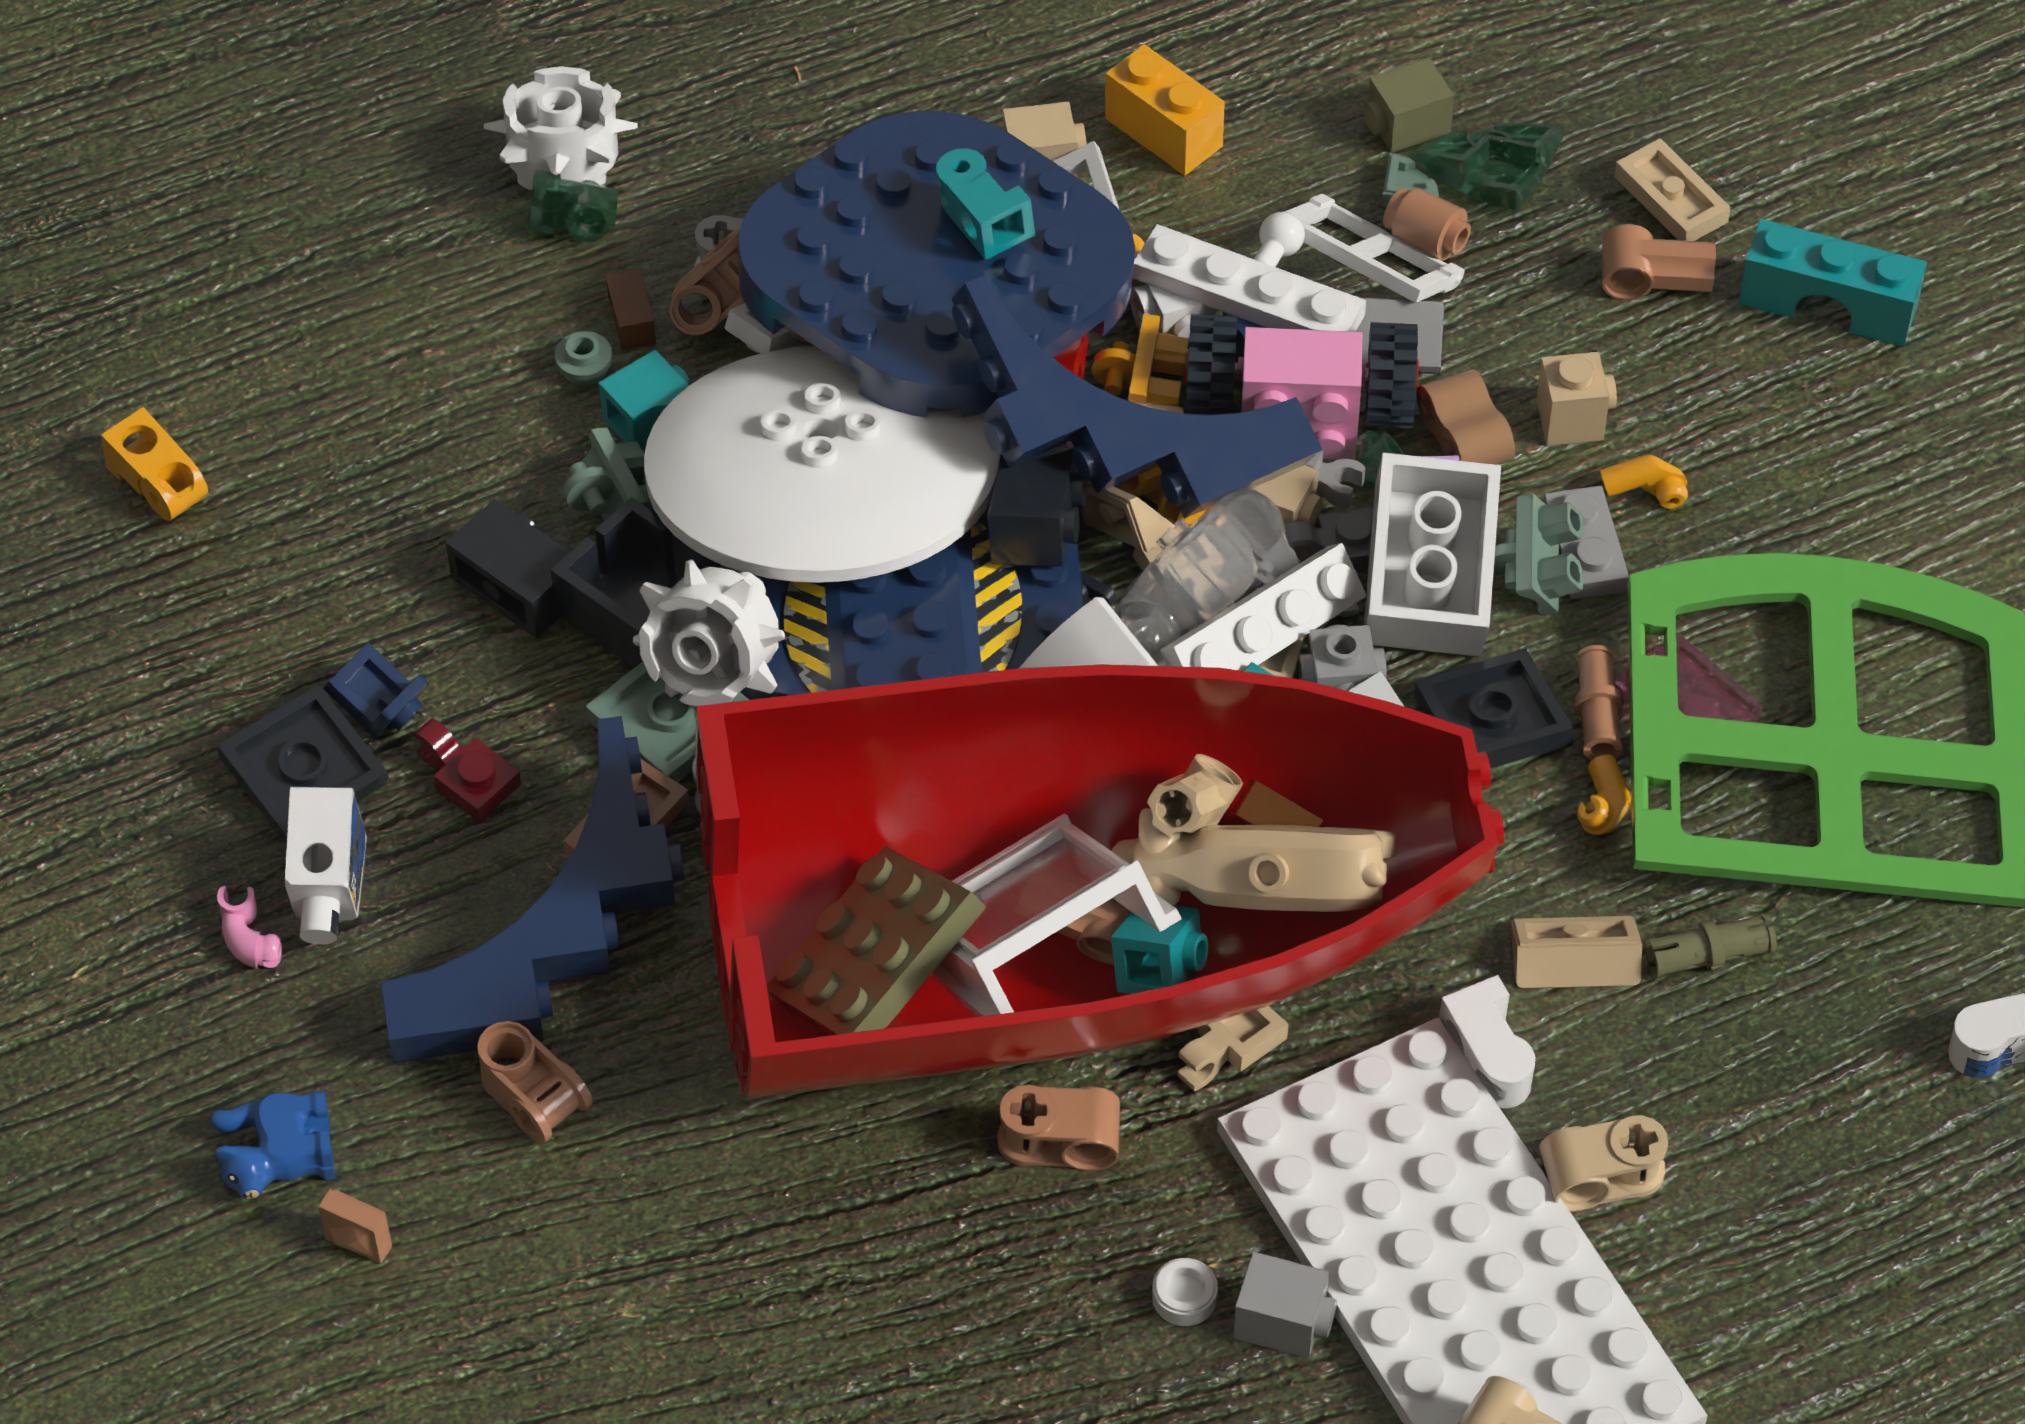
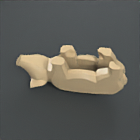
M1145 808L1141 810L1139 817V838L1121 840L1112 849L1113 853L1129 864L1138 860L1154 893L1172 906L1178 903L1182 892L1189 891L1202 903L1214 906L1258 910L1341 912L1369 909L1382 899L1383 885L1386 883L1387 865L1383 858L1396 856L1397 836L1389 831L1352 828H1319L1297 825L1204 826L1193 834L1182 831L1168 837L1152 825V811Z

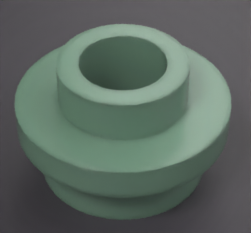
M589 331L575 332L564 337L558 343L555 349V363L557 369L569 382L581 386L592 385L599 382L612 364V349L609 342L597 333Z

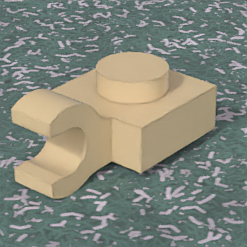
M1267 1006L1198 1028V1033L1202 1037L1191 1041L1179 1052V1057L1187 1065L1178 1071L1177 1076L1193 1091H1197L1206 1086L1216 1076L1221 1066L1227 1060L1241 1072L1287 1039L1288 1023Z

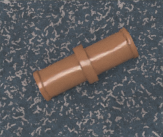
M1603 645L1586 646L1579 650L1578 657H1576L1580 690L1575 695V712L1582 719L1583 753L1590 761L1606 754L1618 758L1623 748L1620 740L1618 716L1623 711V696L1615 684V655L1610 648Z

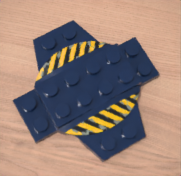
M977 521L962 537L940 552L908 567L882 575L840 582L816 583L793 582L756 576L765 586V595L770 600L778 619V629L783 630L785 639L778 642L779 648L767 663L771 674L778 684L775 690L770 694L745 687L740 693L749 700L1017 669L1050 634L1083 607L1078 547L1076 544L1068 543L1063 566L991 564L989 530L981 522Z

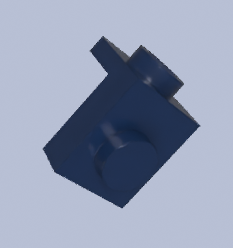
M368 642L323 689L376 739L390 724L400 731L420 711L424 705L416 697L429 682L420 674L410 682Z

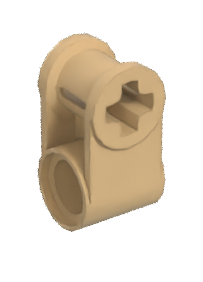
M1643 1115L1629 1116L1624 1119L1585 1127H1566L1546 1136L1539 1146L1555 1203H1558L1559 1198H1561L1570 1212L1583 1211L1599 1204L1648 1196L1655 1193L1662 1186L1665 1178V1162L1663 1159L1668 1149L1667 1133L1660 1123L1653 1118ZM1635 1132V1143L1629 1144L1630 1134ZM1641 1170H1646L1645 1179L1640 1181Z

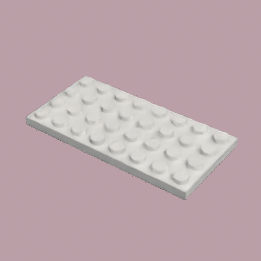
M1439 1017L1218 1118L1217 1132L1301 1264L1329 1271L1327 1297L1337 1299L1334 1316L1403 1424H1458L1487 1378L1491 1376L1505 1377L1523 1387L1533 1397L1539 1411L1562 1424H1706L1708 1415L1562 1199L1559 1198L1558 1203H1555L1549 1180Z

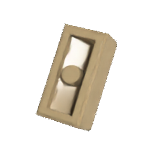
M1091 480L1087 481L1085 507H1079L1086 525L1146 552L1180 533L1174 524L1138 497L1114 486L1097 493Z
M1632 916L1521 918L1510 920L1516 983L1520 988L1637 985L1641 981L1642 942L1635 919Z

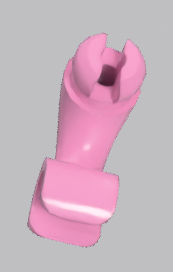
M220 887L217 893V900L222 918V934L231 953L244 965L258 969V966L276 967L281 961V938L276 934L260 935V932L247 927L256 919L258 913L254 889L248 887L246 901L240 905L233 906L229 905L227 887Z

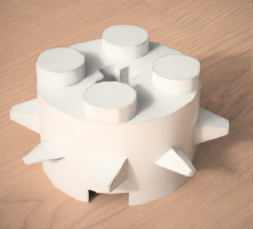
M560 66L534 71V81L524 84L518 89L514 83L510 85L503 98L504 119L484 123V129L506 134V146L500 154V160L504 163H509L510 167L517 174L518 183L526 189L538 190L544 187L564 188L577 186L580 189L592 190L606 182V172L614 166L618 156L617 132L638 128V123L616 118L615 105L621 97V93L618 90L612 89L608 83L603 87L598 83L590 81V71Z
M689 560L685 563L684 578L672 589L648 582L643 584L639 591L650 610L647 621L641 627L639 634L633 637V643L640 646V656L649 676L655 682L660 677L665 681V693L670 697L681 693L683 696L679 701L687 705L702 706L732 702V699L745 687L770 694L775 690L778 684L771 674L767 663L779 648L778 642L785 639V633L783 630L778 629L777 616L769 598L765 595L766 589L760 579L751 572L737 573L733 570L716 567L698 569L695 562Z

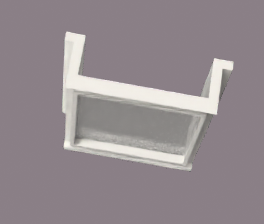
M1062 814L952 880V882L971 891L986 906V909L930 974V977L977 1017L1012 1013L1014 1011L992 970L1111 898L1159 932L1182 918L1174 906L1154 893L1138 860L1129 864L1074 826L1068 816Z

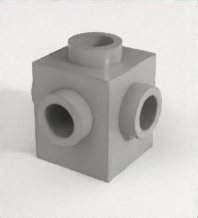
M1333 625L1325 629H1312L1309 631L1308 654L1298 655V675L1300 680L1349 691L1380 671L1387 680L1384 649L1373 648L1370 625L1350 627L1346 625Z

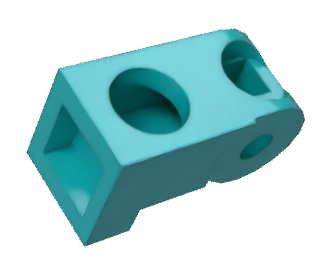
M963 148L949 151L939 159L936 173L941 183V205L985 260L1035 236L1031 199L1019 185L1005 192L988 173L983 155L975 150Z

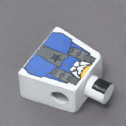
M290 787L285 887L295 917L301 919L300 938L308 943L330 944L335 942L338 938L339 920H354L359 915L367 836L353 788Z

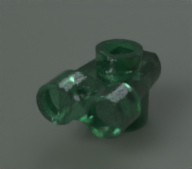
M534 170L528 215V232L554 235L555 229H568L569 233L580 241H597L603 238L610 229H614L618 189L600 186L592 180L572 181L561 179V173L554 175L551 171Z

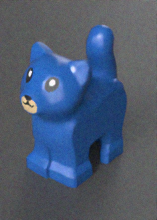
M314 1091L304 1095L272 1093L257 1101L237 1106L232 1110H216L212 1113L210 1123L213 1128L227 1133L236 1132L250 1126L255 1129L259 1141L258 1147L222 1146L215 1150V1155L221 1163L219 1179L224 1181L225 1186L237 1191L242 1198L250 1200L259 1197L266 1186L274 1180L291 1181L308 1175H319L325 1181L335 1180L325 1091Z

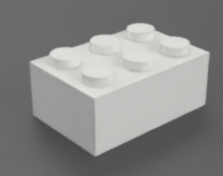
M1382 453L1375 483L1364 625H1370L1373 645L1481 657L1490 627L1501 465Z

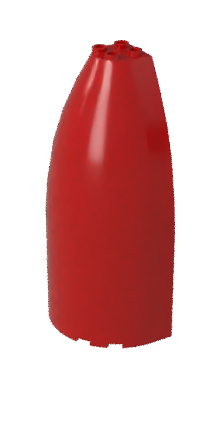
M1097 664L1017 668L696 706V777L698 793L702 794L700 795L702 818L700 832L704 869L706 872L710 871L711 878H708L710 903L708 908L730 1051H735L736 1077L741 1093H745V1099L1073 1058L1154 1041L1267 1007L1347 970L1423 923L1487 874L1493 873L1496 849L1504 844V824L1501 812L1498 808L1490 809V804L1485 803L1482 795V790L1490 789L1491 787L1489 759L1485 751L1477 752L1472 729L1392 702L1306 680L1220 667ZM1196 754H1203L1218 760L1234 771L1243 782L1242 787L1218 825H1253L1232 812L1252 777L1321 818L1323 821L1319 828L1381 830L1392 832L1397 836L1396 856L1383 858L1387 865L1383 897L1375 906L1369 909L1341 912L1244 909L1204 904L1189 891L1182 892L1180 900L1176 905L1199 908L1201 933H1204L1208 939V956L1203 969L1197 971L1190 981L1170 987L1135 994L1117 992L1114 965L1103 964L1087 957L1079 951L1076 946V940L1055 932L992 970L1014 1011L1012 1013L977 1017L929 976L885 1029L830 1035L781 1005L767 992V984L775 976L776 968L781 960L789 953L798 949L816 927V921L820 914L829 905L836 903L856 880V875L861 865L870 857L878 854L884 845L952 881L1062 814H1066L1074 826L1112 851L1113 847L1121 840L1139 838L1140 813L1145 808L1151 809L1147 801L1158 784L1185 773ZM1061 839L973 892L986 906V909L963 937L980 950L1028 921L1015 916L1023 888L1036 862L1088 884L1091 883L1082 876L1064 839Z

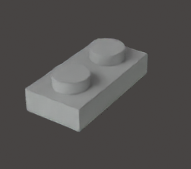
M1602 486L1545 493L1544 503L1546 505L1570 502L1583 516V536L1579 540L1559 544V555L1571 552L1580 561L1583 569V589L1568 594L1569 599L1627 592L1629 574Z

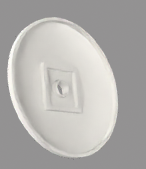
M802 346L765 352L738 360L703 376L683 390L662 411L652 427L644 454V473L649 499L663 524L688 547L706 558L741 572H751L753 575L770 579L815 583L840 582L873 577L908 567L931 557L962 537L986 511L992 499L1000 465V455H997L992 450L984 433V422L986 420L983 414L961 418L960 408L939 411L927 407L926 418L883 407L859 394L860 377L816 346Z

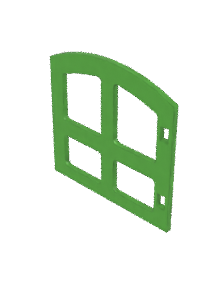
M1788 553L1723 555L1675 562L1630 574L1628 580L1633 869L2025 908V612L1983 593L1930 575L1881 563L1824 555ZM1799 602L1806 607L1808 615L1812 726L1795 727L1685 715L1679 710L1676 653L1677 615L1722 606L1751 603ZM1861 608L1899 617L1938 629L1982 647L1986 660L1991 744L1983 746L1874 735L1863 732L1859 728L1857 721L1852 610ZM1645 633L1664 636V656L1645 655ZM1682 762H1695L1809 775L1815 783L1817 845L1806 847L1687 834L1681 827L1679 764ZM1873 780L1989 793L1995 800L1999 864L1985 865L1876 854L1868 851L1863 842L1861 781ZM1648 785L1651 787L1667 788L1668 810L1648 809Z

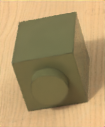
M1428 58L1371 77L1368 102L1363 106L1365 121L1369 130L1374 135L1379 134L1389 151L1393 153L1450 134L1454 94L1432 60Z

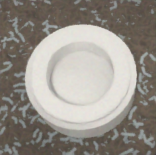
M1191 1258L1171 1260L1161 1266L1154 1276L1152 1287L1154 1308L1164 1320L1178 1326L1199 1324L1206 1320L1216 1307L1217 1279L1213 1271L1198 1260Z

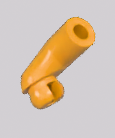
M1642 455L1600 470L1609 497L1640 487L1656 496L1659 500V505L1667 509L1680 507L1688 497L1686 488L1687 478L1683 472L1654 455Z
M1608 754L1596 757L1588 764L1587 769L1597 793L1590 796L1591 801L1587 805L1581 801L1577 809V817L1586 832L1593 835H1604L1613 832L1632 807L1631 794L1615 756Z

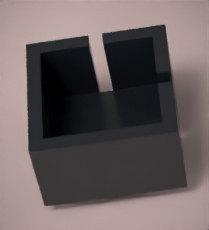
M631 497L595 529L597 548L596 543L586 537L550 571L556 613L635 668L643 660L640 656V646L633 643V637L639 634L641 627L647 621L650 610L639 591L643 584L648 582L672 589L684 578L686 561H694L698 569L707 567L721 568V564L691 549L675 535L672 537V532L663 524L656 513ZM599 566H600V573L604 575L601 579H600V574H599Z

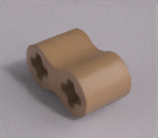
M1471 369L1418 386L1417 403L1421 418L1428 431L1439 442L1444 456L1459 455V461L1494 465L1514 460L1515 443L1511 428L1504 415L1492 403L1487 387L1478 371Z

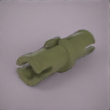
M1767 913L1716 925L1712 920L1700 922L1696 930L1646 939L1645 955L1647 964L1655 963V966L1650 968L1654 978L1706 966L1708 971L1722 969L1726 961L1775 952L1777 947L1774 926L1765 928V925L1771 924V918Z

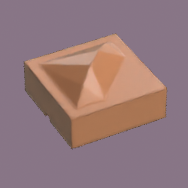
M329 1189L318 1206L325 1239L337 1246L349 1249L381 1264L392 1248L385 1212L336 1189Z

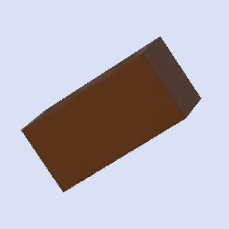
M636 268L605 274L608 300L621 350L656 344L654 318L641 269Z
M1252 777L1232 809V812L1253 825L1319 827L1323 821L1318 816Z

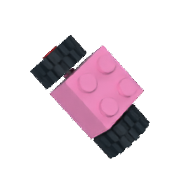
M1191 314L1189 349H1186L1185 384H1187L1186 414H1233L1234 376L1237 374V381L1243 382L1241 413L1270 407L1297 397L1323 449V460L1330 461L1345 458L1355 460L1361 387H1365V380H1367L1366 426L1413 427L1419 373V359H1417L1418 324L1371 322L1367 368L1366 362H1362L1363 332L1246 327L1244 357H1238V363H1235L1237 316Z

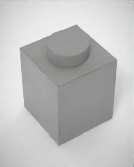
M1253 1252L1235 1308L1234 1339L1309 1359L1316 1335L1328 1337L1336 1311L1337 1299L1327 1297L1329 1271Z

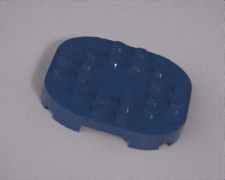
M913 111L885 116L864 124L841 138L773 185L752 204L740 228L738 248L739 289L748 310L764 328L774 335L785 326L858 375L860 377V395L883 407L926 418L927 407L939 411L960 408L961 418L984 414L996 399L1000 398L997 391L991 392L983 382L978 368L980 357L971 338L965 339L960 334L953 319L952 307L954 304L952 298L966 282L986 274L1000 300L1020 327L1041 349L1054 358L1091 329L1104 336L1120 320L1130 300L1135 260V244L1130 226L1123 214L1106 196L1000 127L971 116L942 111ZM968 148L983 155L988 173L1005 192L1018 185L1031 199L1035 236L987 260L982 257L941 205V183L937 177L936 166L944 154L955 149Z

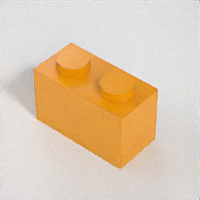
M1143 44L1106 72L1105 119L1182 175L1186 176L1223 147L1225 101L1147 45Z

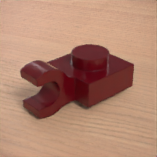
M433 718L415 732V737L424 743L417 750V755L425 763L439 770L434 775L435 789L477 822L482 821L521 785L520 771L477 738L472 740L463 749L456 742L450 731Z

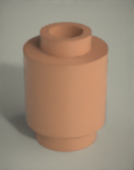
M1401 188L1396 191L1390 199L1383 217V226L1392 232V236L1441 261L1448 259L1452 254H1459L1467 244L1471 232V226L1467 223L1468 216L1465 209L1420 188L1412 190Z

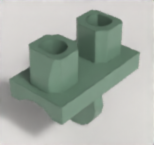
M607 427L591 429L589 434L592 442L591 450L581 462H577L570 467L571 477L563 486L562 494L569 507L579 511L590 510L592 515H601L605 521L632 497L656 513L649 499L646 484L638 485L636 482L640 481L644 474V452L639 443L616 444Z
M1534 493L1517 496L1516 529L1507 530L1505 532V543L1495 546L1494 572L1505 575V587L1507 589H1516V593L1520 596L1537 602L1538 612L1541 615L1559 612V597L1583 589V569L1580 561L1571 552L1559 555V544L1579 540L1583 536L1582 513L1570 502L1546 505Z

